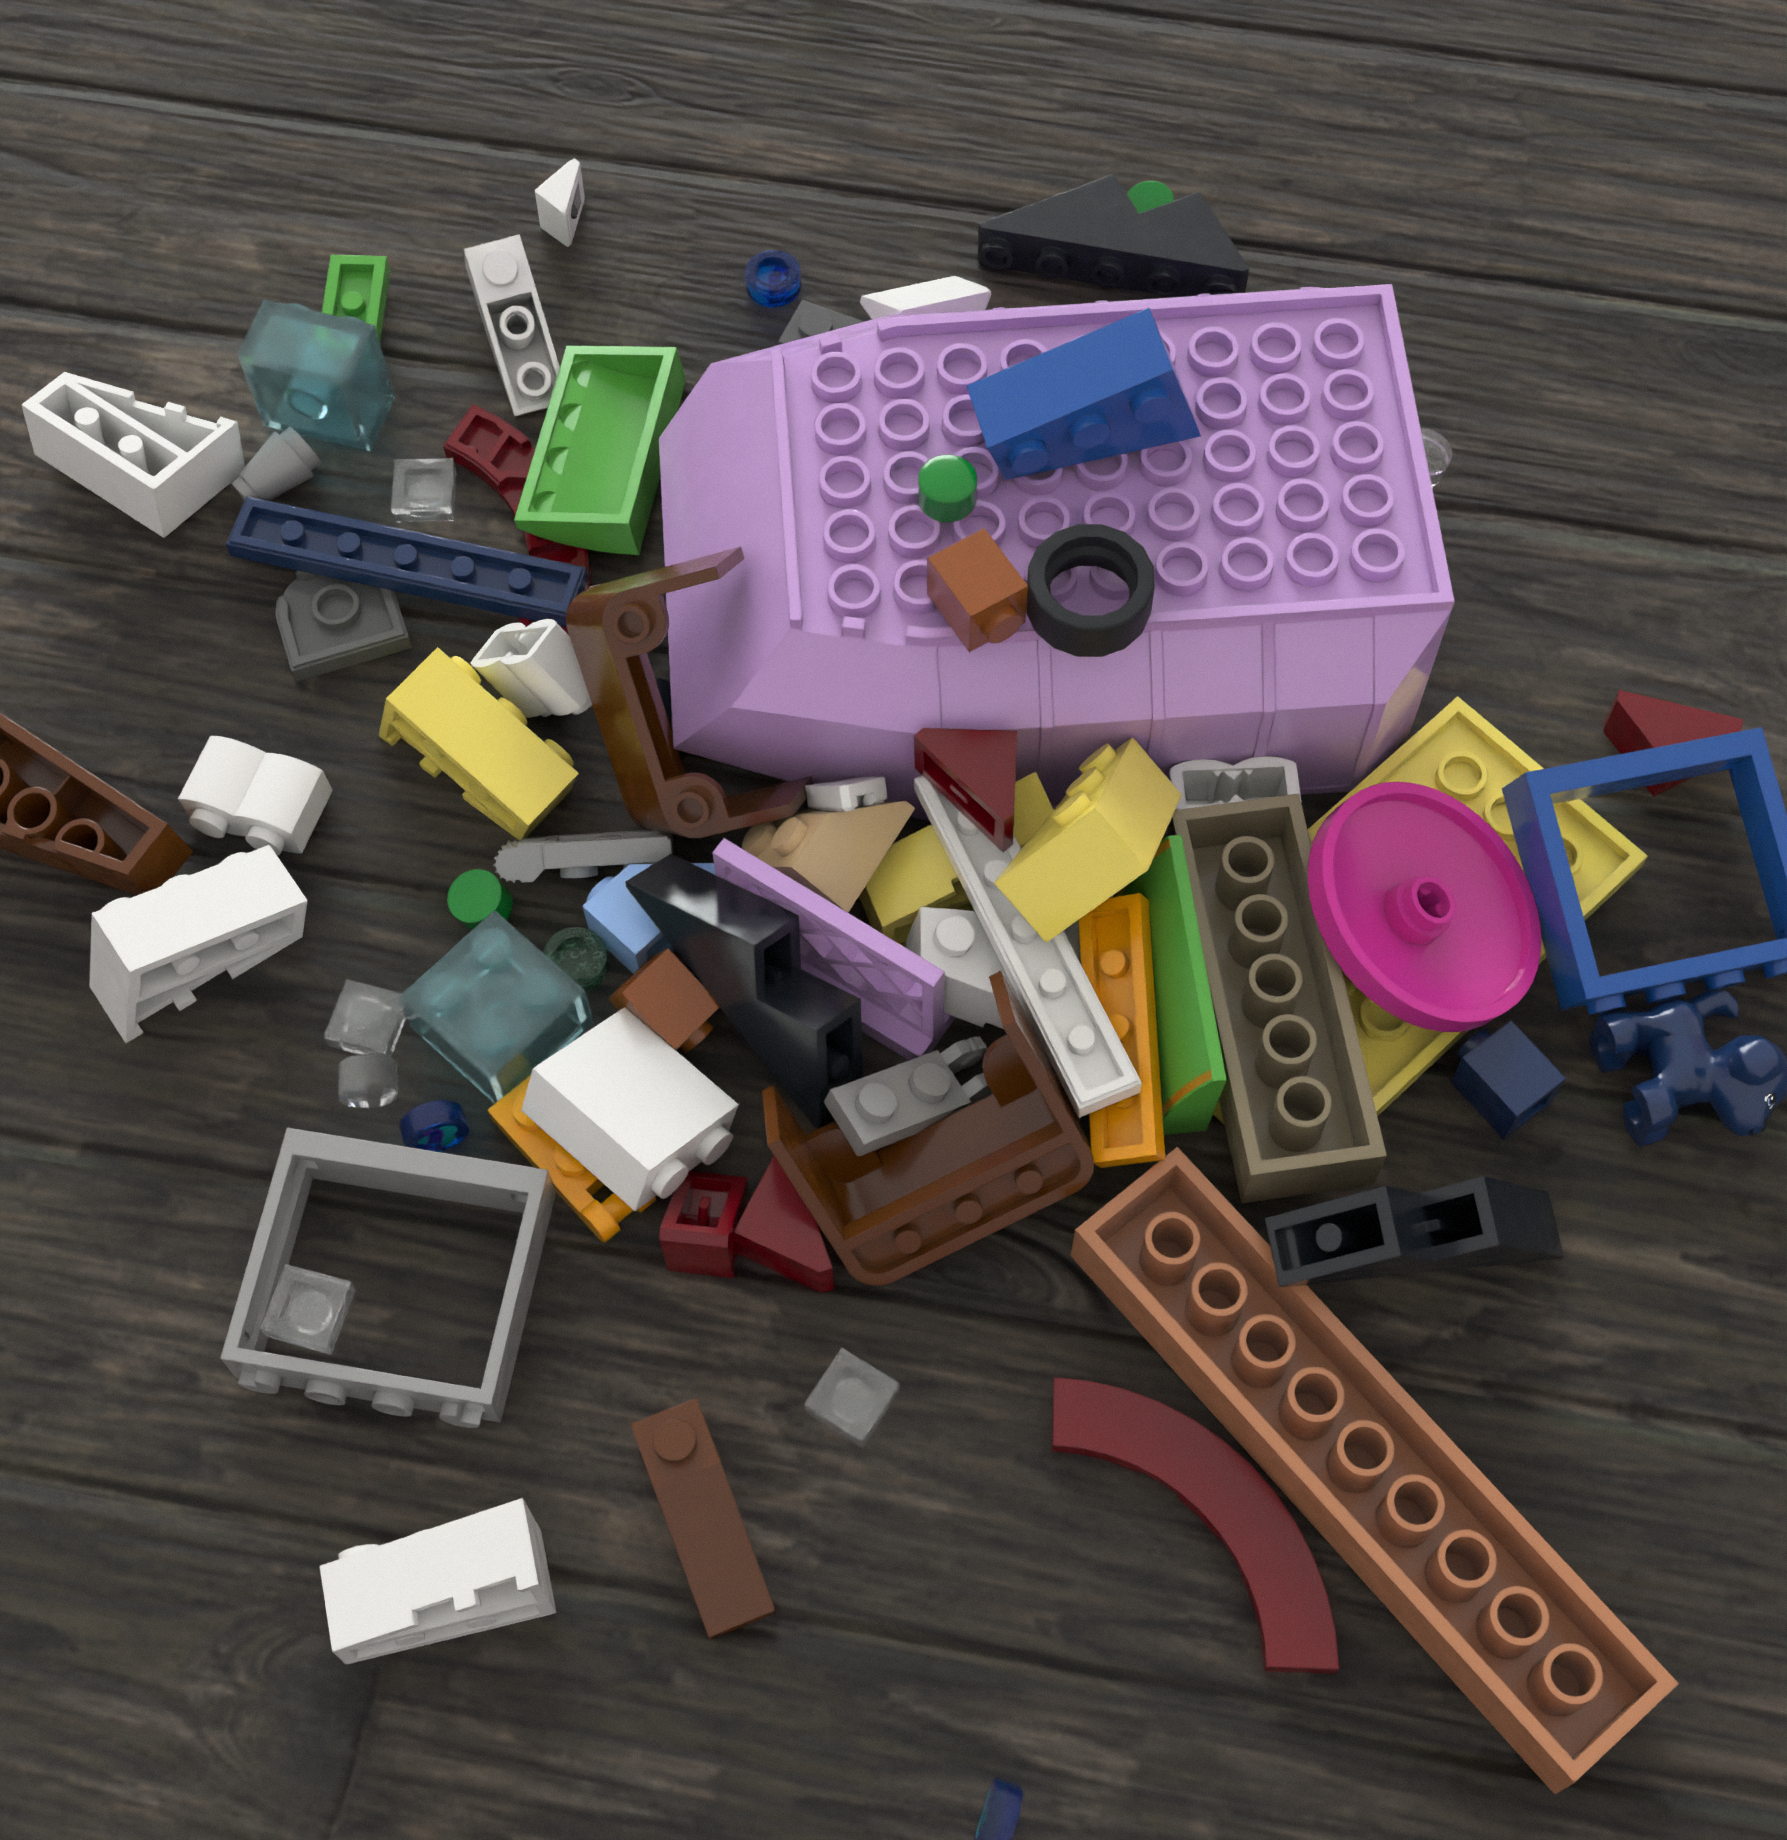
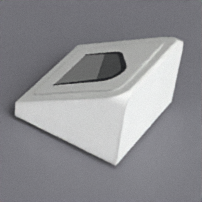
M575 158L567 162L535 189L540 227L567 247L572 244L585 200L580 162Z

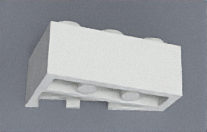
M64 372L22 404L33 451L36 456L163 538L234 481L245 468L237 421L220 417L217 423L192 417L187 415L185 406L168 402L164 408L135 400L133 391Z
M270 845L249 853L239 852L232 854L218 865L192 875L175 876L166 881L161 887L135 897L115 899L106 904L101 910L92 913L90 988L124 1042L128 1043L143 1034L142 1029L138 1025L142 1020L174 1002L179 1011L196 1002L197 999L192 993V990L225 970L234 979L302 938L308 900Z
M920 907L907 936L906 948L945 971L944 1013L980 1027L988 1023L1004 1029L989 976L1002 971L1022 1008L1023 1006L976 912ZM1076 921L1066 928L1064 933L1081 964L1079 923Z
M523 1498L431 1529L416 1532L410 1536L383 1545L367 1544L346 1549L338 1554L339 1560L320 1566L332 1652L346 1665L556 1613L542 1532Z

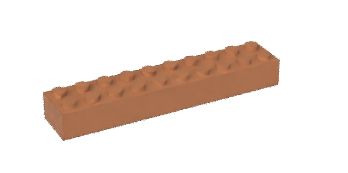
M1178 1147L1166 1155L1165 1160L1155 1164L1075 1229L1071 1257L1555 1795L1575 1783L1679 1684L1307 1285L1279 1287L1271 1255V1246Z

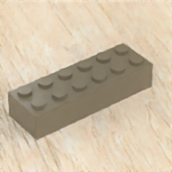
M1299 793L1175 810L1168 825L1166 837L1182 835L1226 1074V1083L1219 1101L1241 1203L1373 1185L1387 1154L1342 969L1335 961L1319 931L1310 902L1308 862L1312 846Z

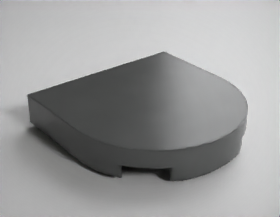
M297 570L295 572L296 578L288 585L283 595L279 596L276 602L277 624L295 682L412 648L395 591Z

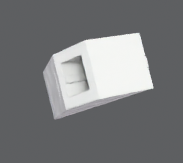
M520 234L464 249L467 273L514 417L548 409L560 366Z

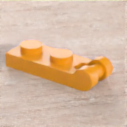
M530 1075L487 1110L490 1119L534 1168L549 1171L558 1195L600 1241L606 1243L620 1231L618 1223L634 1210L615 1193L611 1194L602 1203L595 1200L592 1195L605 1184L521 1111ZM656 1198L651 1199L639 1208L637 1212L642 1213L656 1201Z

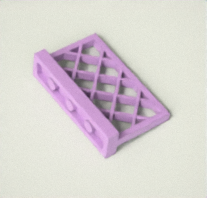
M723 838L712 852L716 876L799 915L801 969L861 999L862 1032L907 1060H912L932 1052L956 1018L944 1013L945 971Z

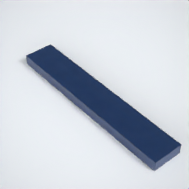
M248 496L244 500L226 542L229 554L233 557L533 621L553 619L559 626L566 628L568 606L577 595L585 591L589 580L586 567Z

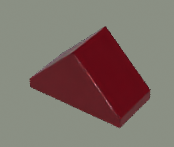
M1619 690L1605 719L1603 732L1618 752L1624 754L1739 732L1742 730L1744 719ZM1690 778L1645 787L1655 797Z
M922 728L914 735L915 769L1002 852L1013 845L1017 731Z
M773 1156L733 1231L737 1254L820 1293L834 1289L833 1268L817 1222L779 1162Z
M696 1171L688 1172L685 1180L674 1191L660 1226L659 1241L667 1271L734 1278L737 1250L733 1231L744 1213L748 1177Z

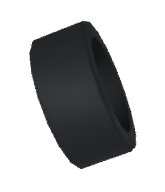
M1077 524L1056 531L1037 547L1028 566L1027 615L1036 633L1054 649L1077 657H1103L1123 650L1143 633L1151 615L1155 590L1154 566L1142 545L1126 532L1103 524ZM1077 566H1097L1114 572L1126 582L1129 587V598L1127 603L1116 611L1104 615H1081L1065 609L1051 596L1050 584L1063 571Z

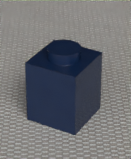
M1511 1020L1494 1034H1491L1486 1028L1479 1031L1459 1049L1457 1056L1461 1061L1451 1083L1498 1135L1505 1140L1553 1102L1566 1078Z

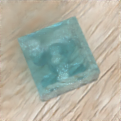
M264 299L237 354L263 426L283 431L291 426L300 435L371 451L395 399L375 325L365 323L351 316L338 317L312 311L300 304L292 303L287 305Z
M495 910L399 996L412 1028L494 1104L528 1078L534 1067L569 1045L594 1022L585 990Z

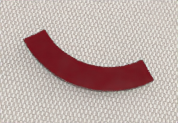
M472 404L443 445L446 458L465 467L486 482L507 504L515 517L535 448L521 431L497 415ZM522 530L529 556L586 567L589 580L585 590L591 586L588 549L557 543ZM519 618L518 623H522L526 627L537 622L524 618ZM560 626L569 635L567 628Z
M1054 1377L1052 1451L1094 1457L1128 1468L1138 1474L1142 1472L1176 1493L1177 1498L1205 1523L1218 1540H1222L1243 1576L1242 1581L1247 1589L1258 1624L1262 1643L1264 1671L1336 1674L1339 1670L1336 1631L1327 1592L1317 1564L1297 1523L1275 1491L1253 1466L1213 1432L1194 1419L1157 1400L1127 1389L1093 1381Z

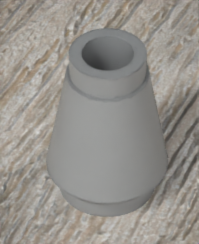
M289 426L280 435L276 431L272 433L231 485L244 500L248 496L271 501L314 477L311 471L321 461L304 439Z

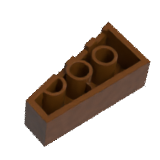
M0 713V849L135 895L161 887L166 881L175 876L193 851L167 823Z

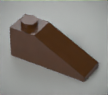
M697 1398L631 1423L632 1431L709 1640L775 1614L774 1605Z

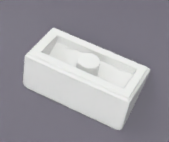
M951 276L863 295L860 303L871 319L892 314L917 315L977 311L986 309L991 297V291L985 286L957 276Z

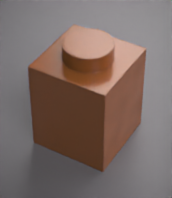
M985 528L927 558V595L968 652L988 642L1000 643L1008 639L1026 622L1028 585Z
M668 948L652 955L608 998L618 1011L626 1007L673 1049L677 1050L680 1047L684 1053L692 1050L712 1031L714 1027L707 1019L720 1007L706 988Z

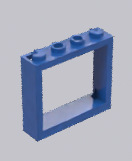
M1762 727L1525 772L1502 788L1523 871L1531 887L1538 909L1541 938L1561 1011L1587 1006L1589 1015L1598 1013L1601 1015L1626 1008L1624 997L1644 993L1647 1004H1653L1686 995L1684 987L1686 984L1704 981L1706 991H1715L1745 983L1743 973L1762 969L1765 979H1772L1787 974V813ZM1729 770L1777 940L1599 976L1553 804Z

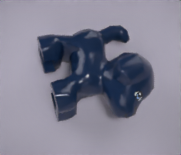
M1705 991L1688 1001L1674 999L1653 1007L1649 1011H1612L1597 1017L1595 1029L1589 1036V1042L1595 1061L1603 1074L1623 1069L1632 1060L1635 1053L1650 1059L1653 1079L1632 1087L1631 1092L1636 1099L1623 1104L1625 1126L1630 1137L1639 1147L1654 1144L1669 1134V1126L1678 1117V1108L1709 1102L1724 1127L1737 1136H1754L1766 1129L1768 1119L1774 1108L1786 1097L1787 1057L1777 1045L1762 1035L1738 1036L1715 1050L1707 1042L1703 1022L1711 1015L1737 1018L1740 1013L1736 998L1727 991Z

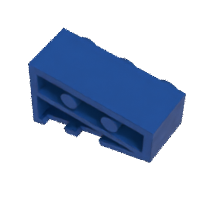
M1146 308L966 386L987 449L1005 480L1201 437L1179 376L1150 308Z

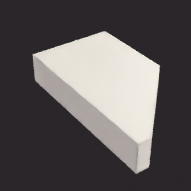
M859 777L805 785L808 808L817 811L847 812L855 810V807L885 803L884 800L888 799L885 777Z

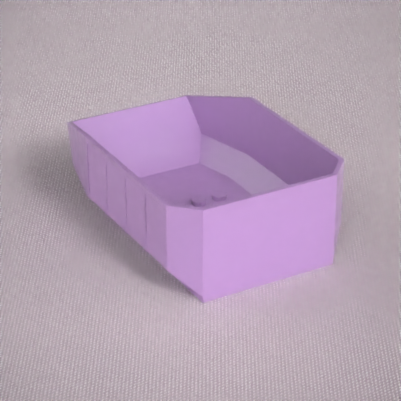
M1392 284L1340 288L1300 287V289L1218 295L1198 294V296L1113 302L1103 300L1083 304L1007 309L998 307L992 310L887 315L711 363L659 437L665 567L737 547L742 548L745 558L718 580L666 593L669 615L668 645L673 749L785 781L812 776L813 783L818 784L859 777H885L888 799L884 801H907L915 808L911 816L926 821L930 820L914 790V779L922 776L915 769L914 735L922 728L1017 731L1015 782L1036 772L1053 810L1066 796L1068 787L1082 775L1079 767L1091 754L1105 744H1109L1115 750L1131 737L1138 742L1167 778L1170 768L1186 761L1209 759L1234 766L1246 759L1271 756L1288 759L1297 764L1300 795L1349 792L1380 766L1410 734L1455 602ZM1146 308H1150L1179 376L1201 437L1005 480L987 449L966 386ZM956 455L962 457L976 471V505L973 511L962 520L948 523L939 522L928 517L920 508L918 502V475L922 466L936 456ZM1077 524H1103L1126 532L1144 547L1154 566L1155 590L1151 615L1143 633L1125 649L1103 657H1077L1054 649L1036 633L1027 615V610L1026 622L1011 637L1000 643L988 642L968 652L927 595V558L983 528L986 529L1026 584L1028 566L1037 547L1054 532ZM1077 566L1063 571L1050 584L1052 598L1065 609L1081 615H1104L1116 611L1126 604L1129 598L1127 583L1114 572L1097 566Z

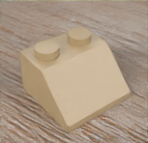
M884 801L885 803L873 806L855 807V810L847 812L812 810V808L799 810L791 817L753 825L743 839L742 848L848 913L915 808L907 801Z

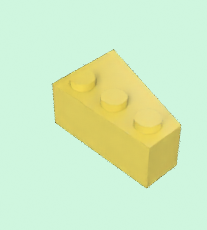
M437 647L386 698L379 737L392 747L400 739H403L425 756L419 762L422 769L434 778L443 770L465 790L462 794L465 801L521 841L571 791L579 773L572 768L574 762L565 749L550 739L543 742L526 726L527 719L517 706L502 697L496 700L480 685L481 679L470 664L458 656L449 658Z
M1133 737L1115 750L1109 744L1103 745L1080 765L1079 770L1082 772V775L1068 787L1066 796L994 882L1046 943L1149 869L1182 794Z
M1036 772L1015 782L1013 834L1021 849L1053 811ZM932 824L893 843L859 895L871 927L906 947L907 936L920 907L975 911Z

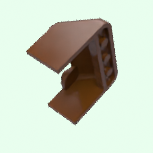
M741 547L592 586L577 595L568 606L566 612L567 630L626 810L630 817L643 828L688 838H703L791 817L807 799L805 785L814 784L812 776L726 797L722 787L713 778L701 773L685 774L679 752L673 749V733L647 652L652 651L664 640L669 629V615L662 594L720 579L745 559Z
M1002 971L989 976L1002 1026L1007 1035L997 1039L988 1047L982 1062L985 1080L993 1094L929 1125L918 1134L897 1141L879 1151L874 1150L857 1156L837 1123L827 1124L805 1135L776 1087L773 1085L762 1091L768 1147L848 1272L861 1283L874 1286L892 1283L1076 1193L1091 1179L1094 1171V1159L1089 1143L1031 1022Z

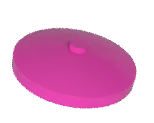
M1385 782L1360 790L1338 806L1324 820L1313 840L1308 862V889L1313 914L1319 931L1335 961L1356 987L1370 1000L1395 1017L1412 1025L1440 1032H1460L1487 1024L1510 1010L1523 998L1533 983L1540 961L1541 926L1539 913L1529 882L1515 856L1502 838L1478 814L1455 798L1439 790L1409 782Z

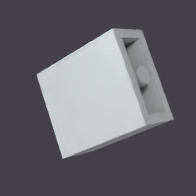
M624 1007L533 1068L521 1111L629 1207L637 1211L657 1195L661 1199L670 1196L682 1184L691 1169L701 1162L706 1165L714 1163L726 1151L733 1139V1135L729 1130L739 1104Z

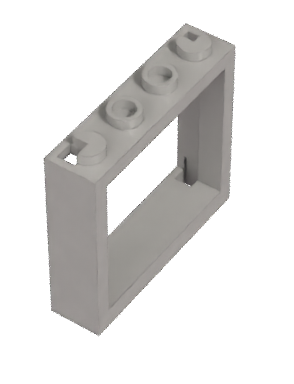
M287 1128L220 1359L232 1374L239 1378L238 1384L241 1387L260 1393L276 1394L281 1385L304 1389V1395L307 1398L330 1405H344L346 1398L351 1397L372 1401L371 1407L375 1410L395 1416H411L413 1409L416 1408L440 1412V1420L460 1427L477 1428L480 1425V1420L501 1423L556 1195L549 1171L528 1166ZM313 1179L524 1213L481 1389L264 1352Z

